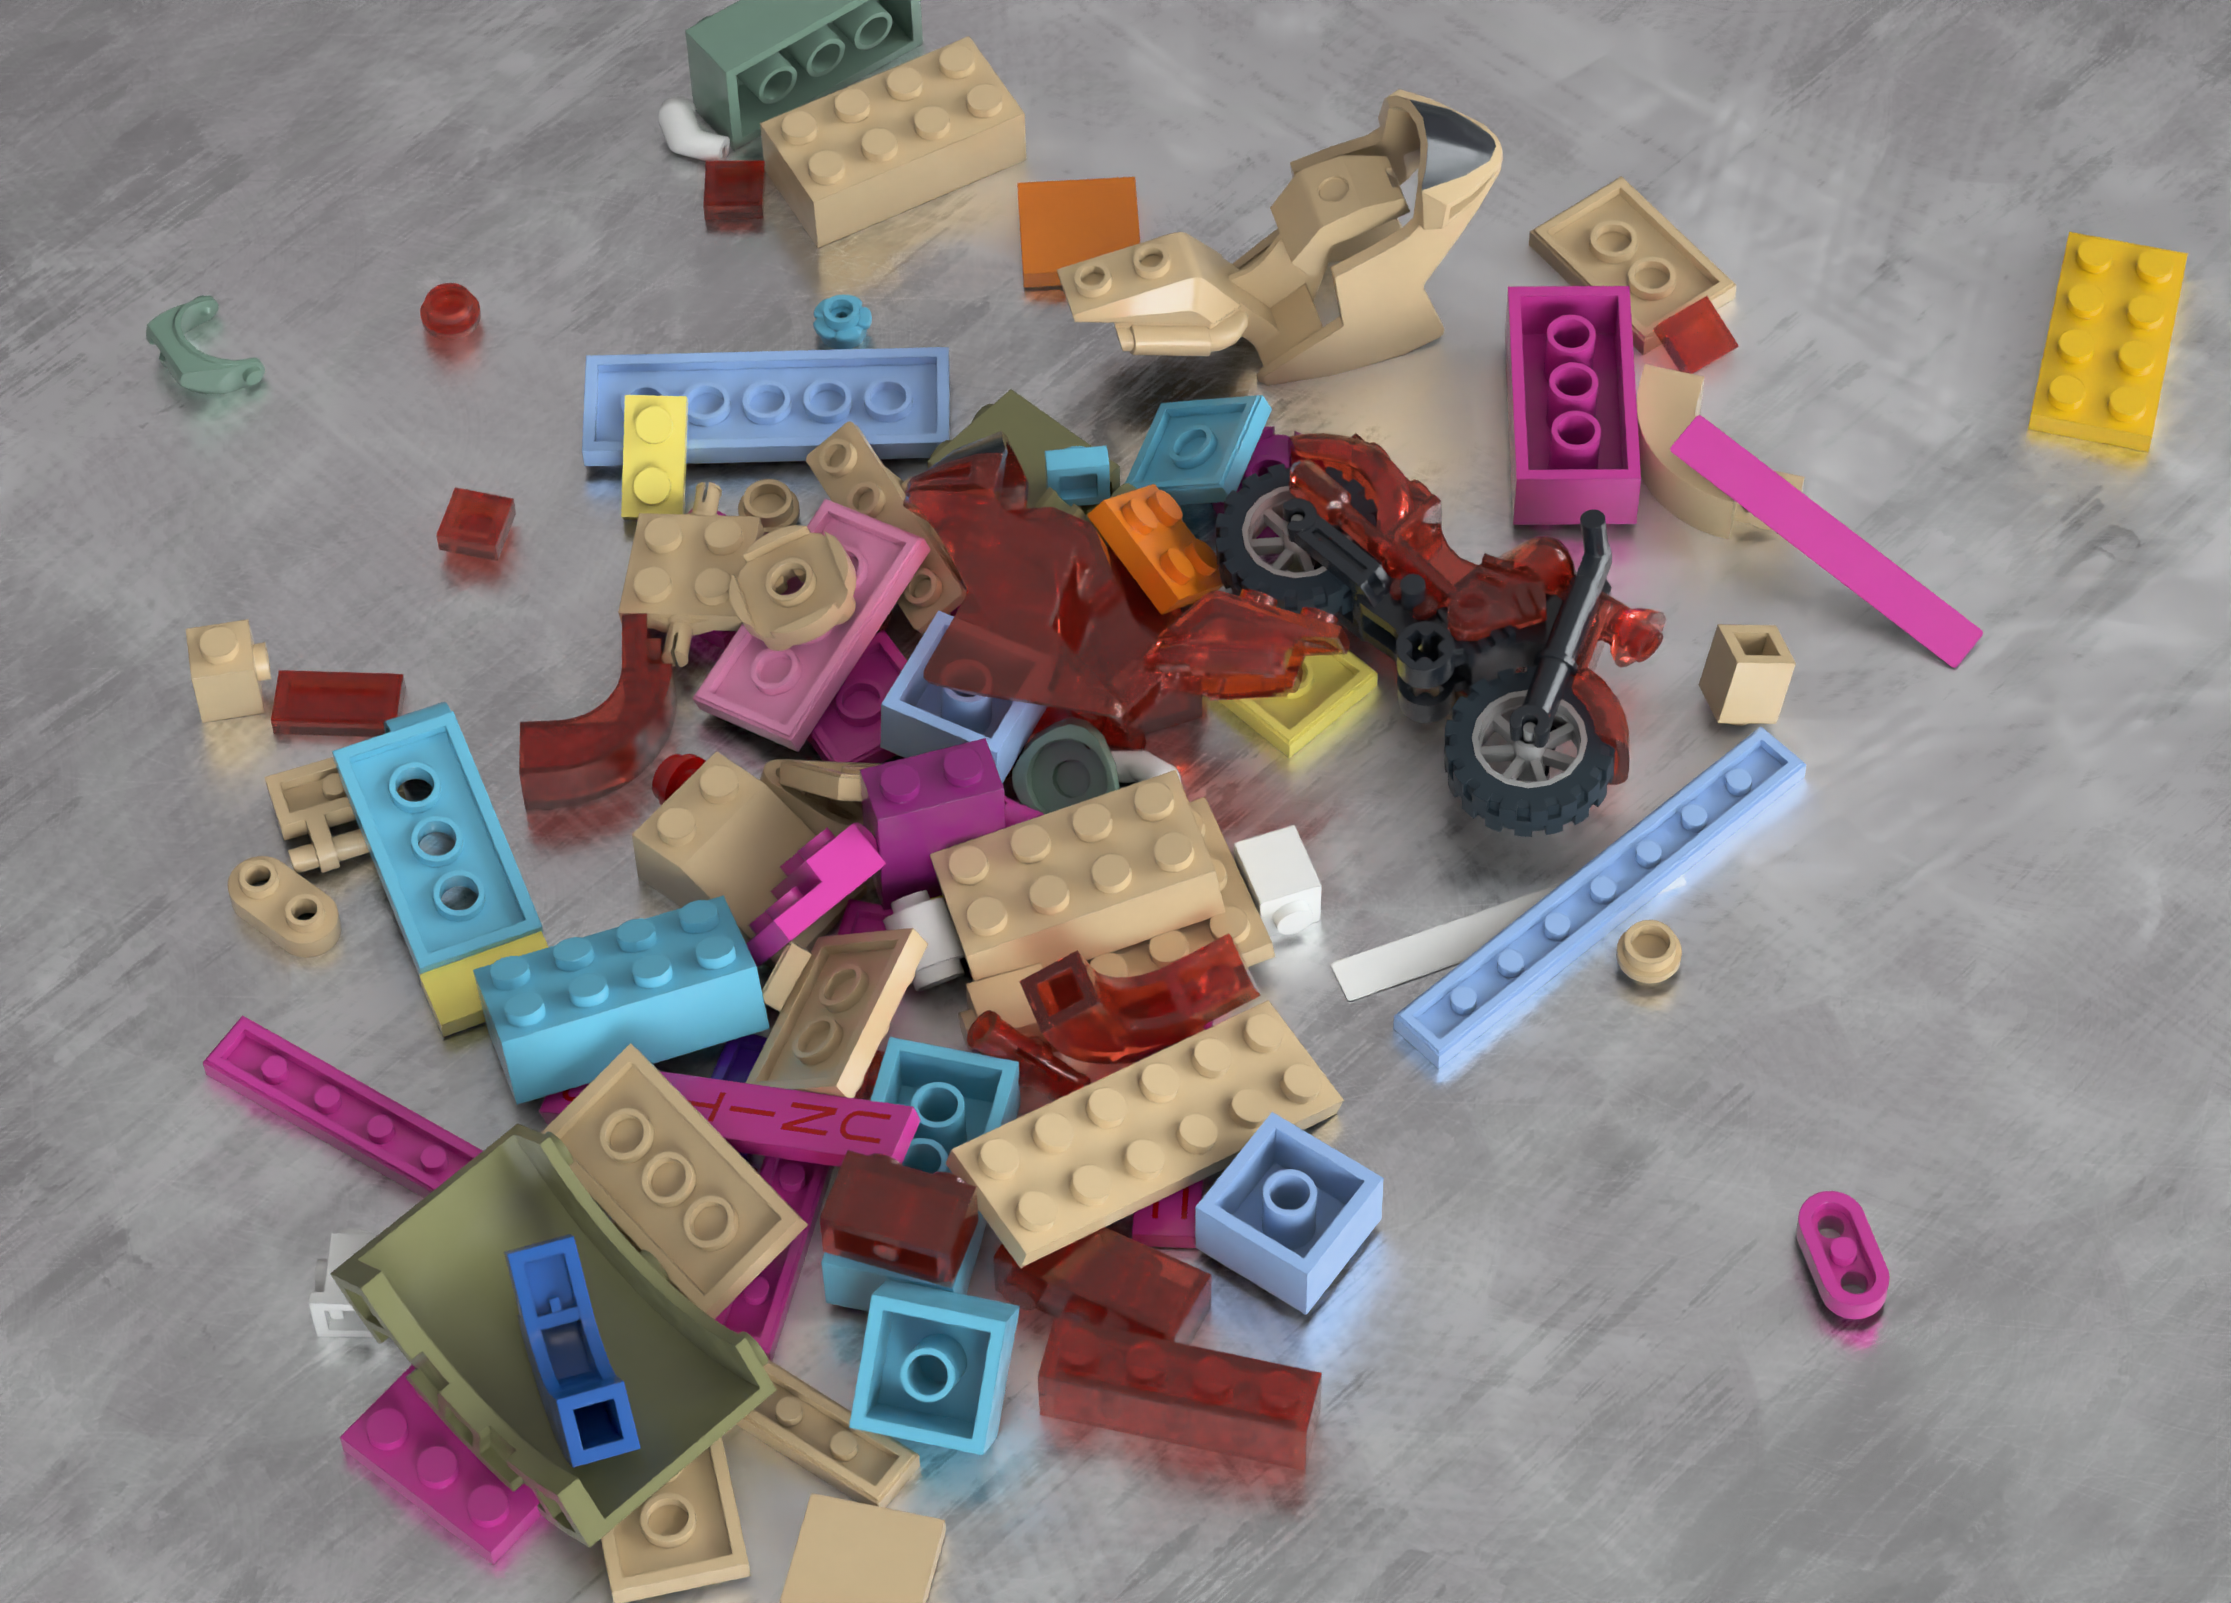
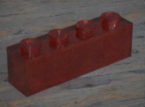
M1054 1317L1038 1373L1040 1415L1306 1471L1321 1412L1322 1373Z

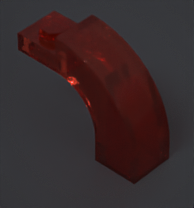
M647 613L622 615L621 675L616 688L607 700L594 710L575 718L520 722L519 776L525 810L565 808L600 799L624 787L638 777L661 752L673 728L677 709V695L672 663L664 664L661 659L663 653L662 638H650Z
M1230 933L1163 968L1142 975L1130 977L1103 975L1095 971L1077 950L1019 981L1039 1029L1047 1041L1057 1051L1067 1057L1094 1064L1138 1062L1208 1029L1206 1024L1261 996L1240 948Z

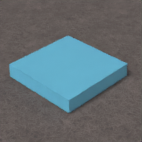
M1263 395L1161 403L1125 483H1130L1137 489L1155 484L1159 490H1163L1171 495L1178 505L1224 502L1232 490L1237 491L1272 408Z

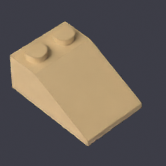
M717 751L632 834L638 878L680 907L693 901L710 900L724 895L745 943L756 936L748 925L778 901L771 893V890L787 877L780 866L816 837L814 832L765 783ZM862 883L792 941L810 951L817 938L824 937L843 918L848 900L860 901L867 893V886ZM787 945L763 964L773 970Z

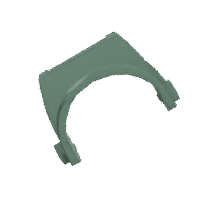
M198 296L188 303L159 314L147 324L146 339L150 344L158 347L160 350L159 360L164 367L168 368L175 381L190 391L203 394H224L248 385H255L262 380L265 373V367L258 358L243 360L220 359L199 351L185 338L184 334L209 321L219 309L218 303L212 296Z

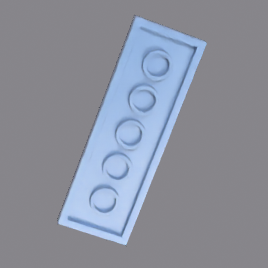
M949 347L586 356L582 437L584 466L623 465L625 395L686 396L688 398L686 464L806 461V456L849 421L860 428L879 459L930 458L938 445L946 440H950Z

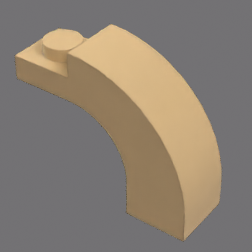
M1645 364L1639 382L1636 402L1641 477L1651 494L1663 507L1683 522L1717 537L1729 539L1734 521L1771 530L1770 527L1670 451L1673 443L1694 418L1700 415L1704 376ZM1775 471L1795 488L1803 492L1805 477Z

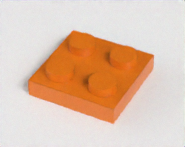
M1155 484L1105 499L1087 514V517L1161 615L1208 598L1223 587L1219 565H1217V555L1204 541L1195 538L1182 521L1183 514L1178 503L1167 492L1159 490Z

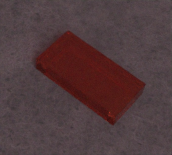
M279 670L271 716L273 733L377 737L385 734L384 721L402 716L406 689L404 675L392 673Z

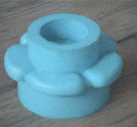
M843 294L824 299L814 310L816 320L813 323L815 332L820 336L825 345L836 350L852 349L861 344L872 323V315L869 308L863 307L862 301L852 295Z

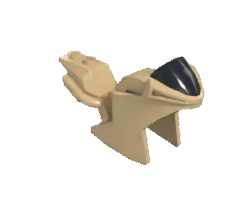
M1398 89L1384 99L1378 116L1379 128L1366 136L1328 147L1290 162L1292 180L1270 207L1278 228L1231 264L1222 257V254L1189 234L1176 232L1057 269L1074 322L1114 323L1122 351H1129L1132 355L1210 356L1211 352L1220 351L1236 344L1242 336L1256 348L1263 365L1257 373V379L1260 383L1267 386L1332 376L1405 355L1440 338L1444 334V326L1424 289V284L1462 234L1499 175L1503 160L1500 141L1483 123L1433 99ZM1419 168L1414 215L1402 227L1398 217L1409 213L1410 209L1400 185L1408 180ZM1341 261L1331 267L1339 317L1323 327L1313 301L1328 263Z

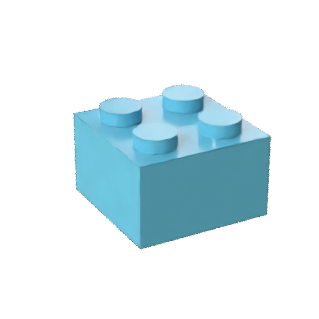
M887 1279L871 1296L849 1428L984 1455L998 1435L1020 1306Z

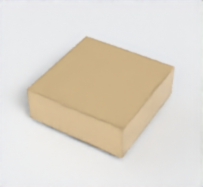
M793 941L791 944H787L762 989L765 1004L781 1011L810 959L811 951Z

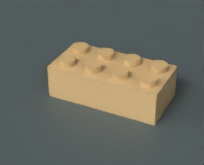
M970 36L760 123L764 169L817 248L828 245L1026 160L1025 113Z
M1176 770L930 854L943 898L950 913L973 982L1041 963L1045 975L1226 912L1215 867Z

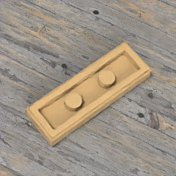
M768 1359V1363L763 1368L777 1390L736 1425L856 1502L886 1508L920 1467L919 1454L890 1436L849 1428L851 1411Z

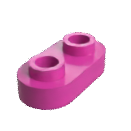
M1823 1191L1812 1195L1800 1208L1796 1236L1821 1299L1828 1309L1841 1317L1848 1319L1869 1317L1883 1306L1887 1296L1890 1277L1865 1213L1860 1204L1847 1194L1837 1191ZM1822 1229H1833L1840 1236L1837 1238H1827L1819 1231ZM1850 1284L1856 1285L1864 1292L1852 1294L1844 1291L1842 1287Z

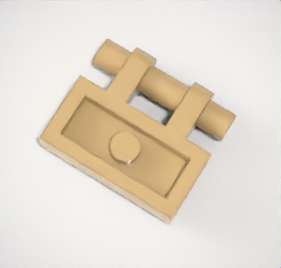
M333 757L264 777L284 841L309 834L312 842L311 844L288 850L295 872L301 873L319 867L321 873L340 868L339 861L369 853L360 829L334 837L331 836L330 827L356 820ZM401 784L397 793L406 800L404 788Z

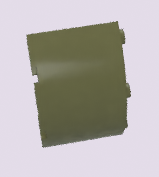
M517 1123L331 1272L330 1275L376 1341L380 1344L390 1337L407 1360L415 1367V1370L405 1378L468 1449L513 1492L521 1485L526 1484L540 1502L537 1505L539 1513L563 1532L590 1548L777 1389L763 1368L768 1363V1358L752 1336L744 1331L738 1334L699 1309L668 1282L667 1272L650 1252L642 1250L639 1253L622 1235L569 1167L573 1164V1158L564 1143L551 1132L543 1134ZM568 1234L573 1235L575 1238L599 1334L613 1371L624 1381L641 1447L638 1450L574 1468L566 1461L559 1448L536 1385L517 1315L520 1314L504 1255L505 1251Z

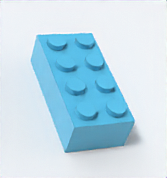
M724 895L710 900L693 901L680 909L646 919H632L624 922L619 927L582 938H568L555 946L525 955L504 957L491 965L473 970L487 1029L517 1105L591 1083L630 1043L654 1064L770 1029L757 966Z
M889 1037L870 1101L913 1106L921 1121L897 1175L850 1168L821 1262L826 1303L869 1311L872 1294L887 1279L964 1295L967 1294L987 1221L945 1163L951 1149L1015 1120L1021 1104L1018 1061Z

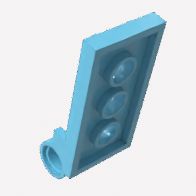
M445 701L384 721L385 734L332 751L342 786L418 974L540 931L543 933V926L454 712H451ZM410 779L424 780L433 788L432 793L426 799L418 802L403 799L397 793V790L402 783ZM440 832L449 835L455 841V845L448 853L433 856L425 853L419 847L421 840L428 834ZM461 886L471 889L478 898L471 907L465 910H453L445 906L441 901L443 894L453 887Z

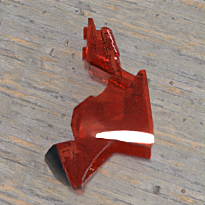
M1003 431L953 450L925 472L913 476L905 488L904 493L906 497L903 506L929 522L943 541L967 588L966 597L926 665L923 678L930 684L971 695L1048 706L1031 735H1036V733L1055 722L1076 717L1087 720L1094 725L1105 737L1108 747L1130 751H1144L1147 745L1145 733L1138 727V724L1171 693L1188 696H1207L1210 701L1287 697L1288 693H1296L1302 681V665L1305 656L1347 654L1350 641L1342 626L1337 625V617L1312 607H1302L1300 614L1277 608L1278 601L1250 589H1242L1240 596L1223 591H1211L1203 595L1156 638L1142 632L1135 622L1126 598L1128 596L1111 552L1092 524L1055 507L1027 508L1029 482L1014 448Z

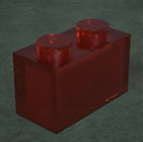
M847 1150L820 1215L823 1252L952 1289L979 1221L977 1186L967 1184L963 1179L951 1173L935 1172L931 1174L903 1166L896 1159L884 1154L875 1153L867 1156Z

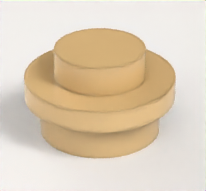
M763 479L751 484L746 489L738 504V515L760 517L764 536L776 529L796 525L800 516L799 501L796 495L783 482L774 479Z
M1643 920L1633 924L1622 934L1617 944L1616 957L1619 967L1630 978L1643 983H1657L1670 978L1678 970L1681 963L1682 947L1677 936L1666 924L1656 920Z

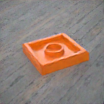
M1135 177L1017 183L1024 287L1059 286L1061 282L1057 269L1140 243Z

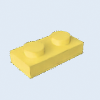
M625 395L621 518L623 520H638L639 513L685 514L688 398L686 396Z

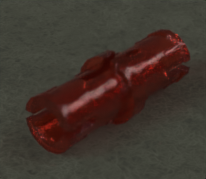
M991 1010L983 1012L975 1019L968 1031L967 1044L970 1047L979 1050L987 1056L1018 1061L1019 1087L1031 1086L1051 1101H1055L1091 1084V1079L1088 1076L1076 1071L1052 1054V1047L1048 1042L1039 1036H1026L1001 1019V1016Z

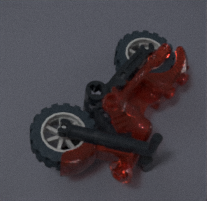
M1305 433L1289 436L1288 455L1290 468L1285 469L1284 464H1278L1268 467V473L1260 477L1256 473L1248 476L1242 481V489L1238 493L1232 490L1224 501V514L1218 513L1215 526L1217 565H1219L1223 586L1225 589H1232L1233 600L1243 609L1248 606L1254 609L1256 617L1271 622L1272 618L1281 619L1285 626H1300V621L1313 620L1314 625L1323 624L1330 621L1331 615L1361 641L1370 643L1396 663L1398 671L1397 700L1399 708L1405 716L1416 722L1433 723L1444 719L1452 711V720L1447 719L1444 734L1445 773H1448V786L1454 798L1461 797L1462 809L1473 819L1479 815L1485 819L1486 827L1501 832L1503 827L1514 830V836L1532 837V831L1545 830L1546 835L1556 834L1563 831L1564 824L1572 821L1574 825H1577L1589 817V808L1593 804L1599 807L1607 795V785L1624 783L1628 779L1630 735L1627 716L1620 700L1607 683L1595 673L1604 645L1607 643L1611 646L1610 654L1615 664L1620 668L1627 667L1636 661L1643 662L1652 656L1662 643V631L1666 622L1663 612L1645 608L1631 609L1621 601L1610 596L1612 587L1606 578L1612 565V551L1608 543L1605 515L1601 511L1593 509L1585 511L1580 517L1584 555L1577 572L1568 548L1559 539L1550 536H1537L1529 539L1499 557L1485 553L1481 564L1477 565L1460 558L1448 545L1442 532L1441 500L1432 494L1419 480L1413 479L1410 481L1405 477L1380 445L1363 440L1357 433L1351 437L1332 433ZM1267 526L1280 536L1256 539ZM1282 553L1272 566L1262 561L1258 556ZM1439 686V694L1435 697L1428 692H1422L1417 697L1414 695L1413 687L1430 689ZM1456 692H1460L1468 696L1467 698L1461 696L1455 703ZM1494 732L1499 733L1510 743L1509 745L1483 746ZM1572 740L1577 748V757L1555 751L1556 747ZM1511 761L1509 767L1502 775L1493 770L1488 764L1489 762ZM1550 767L1564 771L1550 779Z

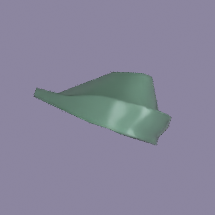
M1076 717L1055 722L1036 733L1022 749L1012 770L1013 788L1020 802L1042 812L1044 815L1120 789L1116 763L1105 737L1089 721Z

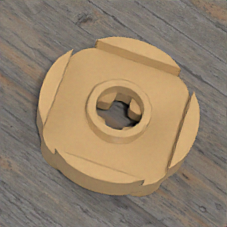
M786 526L771 531L756 540L743 555L747 563L740 570L738 579L733 574L729 584V597L732 608L744 627L751 635L761 639L768 648L774 651L787 650L791 646L807 643L822 636L835 625L849 620L856 608V601L853 597L856 588V571L850 557L833 535L825 532V535L811 533L807 526ZM797 576L801 582H805L797 592L790 595H780L788 589L786 581L790 578Z

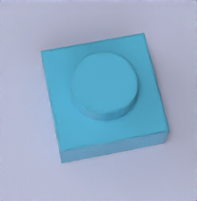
M1072 446L1060 450L1045 451L1046 490L1049 487L1054 489L1058 496L1069 506L1073 504L1077 506L1095 505L1110 498V470L1107 446Z

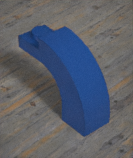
M568 1234L505 1251L504 1255L520 1314L517 1315L532 1372L550 1426L566 1461L574 1468L641 1449L624 1381L613 1371L599 1334L574 1236Z

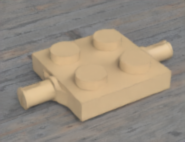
M705 482L699 483L696 486V495L691 513H639L618 614L623 628H653L666 633L667 636L661 659L665 664L675 667L676 659L679 667H683L688 663L692 636L714 630L738 631L742 622L732 608L729 597V584L732 575L734 574L738 579L740 570L747 563L743 558L744 553L764 534L760 517L718 515L717 511L720 497L722 496V489L712 482H709L708 490Z

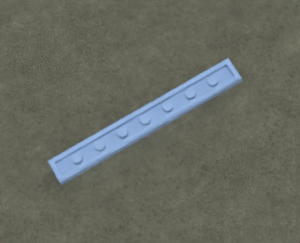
M1760 726L1394 1015L1393 1028L1439 1069L1805 777L1806 764Z

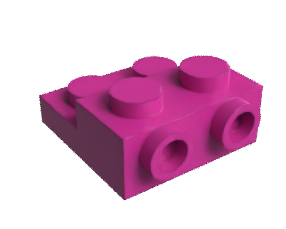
M855 822L836 837L827 827L780 866L787 877L771 890V893L778 901L748 925L756 936L748 941L746 945L757 968L886 865V862L878 854L875 837L865 826Z

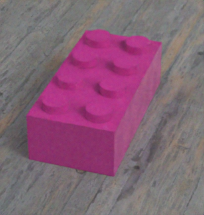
M1508 286L1505 349L1513 525L1580 524L1581 515L1585 511L1593 509L1599 510L1605 515L1606 524H1637L1641 469L1630 286Z

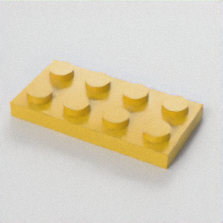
M2069 232L2028 425L2029 430L2149 452L2188 253Z

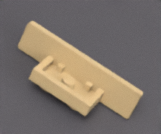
M846 422L806 456V462L832 502L925 539L931 550L897 601L914 629L924 634L938 610L949 614L967 599L968 594L960 581L969 573L956 555L962 549L961 543L955 536L927 517V510L934 503L925 489L913 477L910 476L907 480L903 481L887 469L858 426L853 422Z

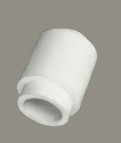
M923 890L900 898L890 904L894 914L883 920L886 930L914 928L928 943L915 970L913 984L917 992L936 987L965 974L960 961L964 957V953L943 897L930 900L927 890Z

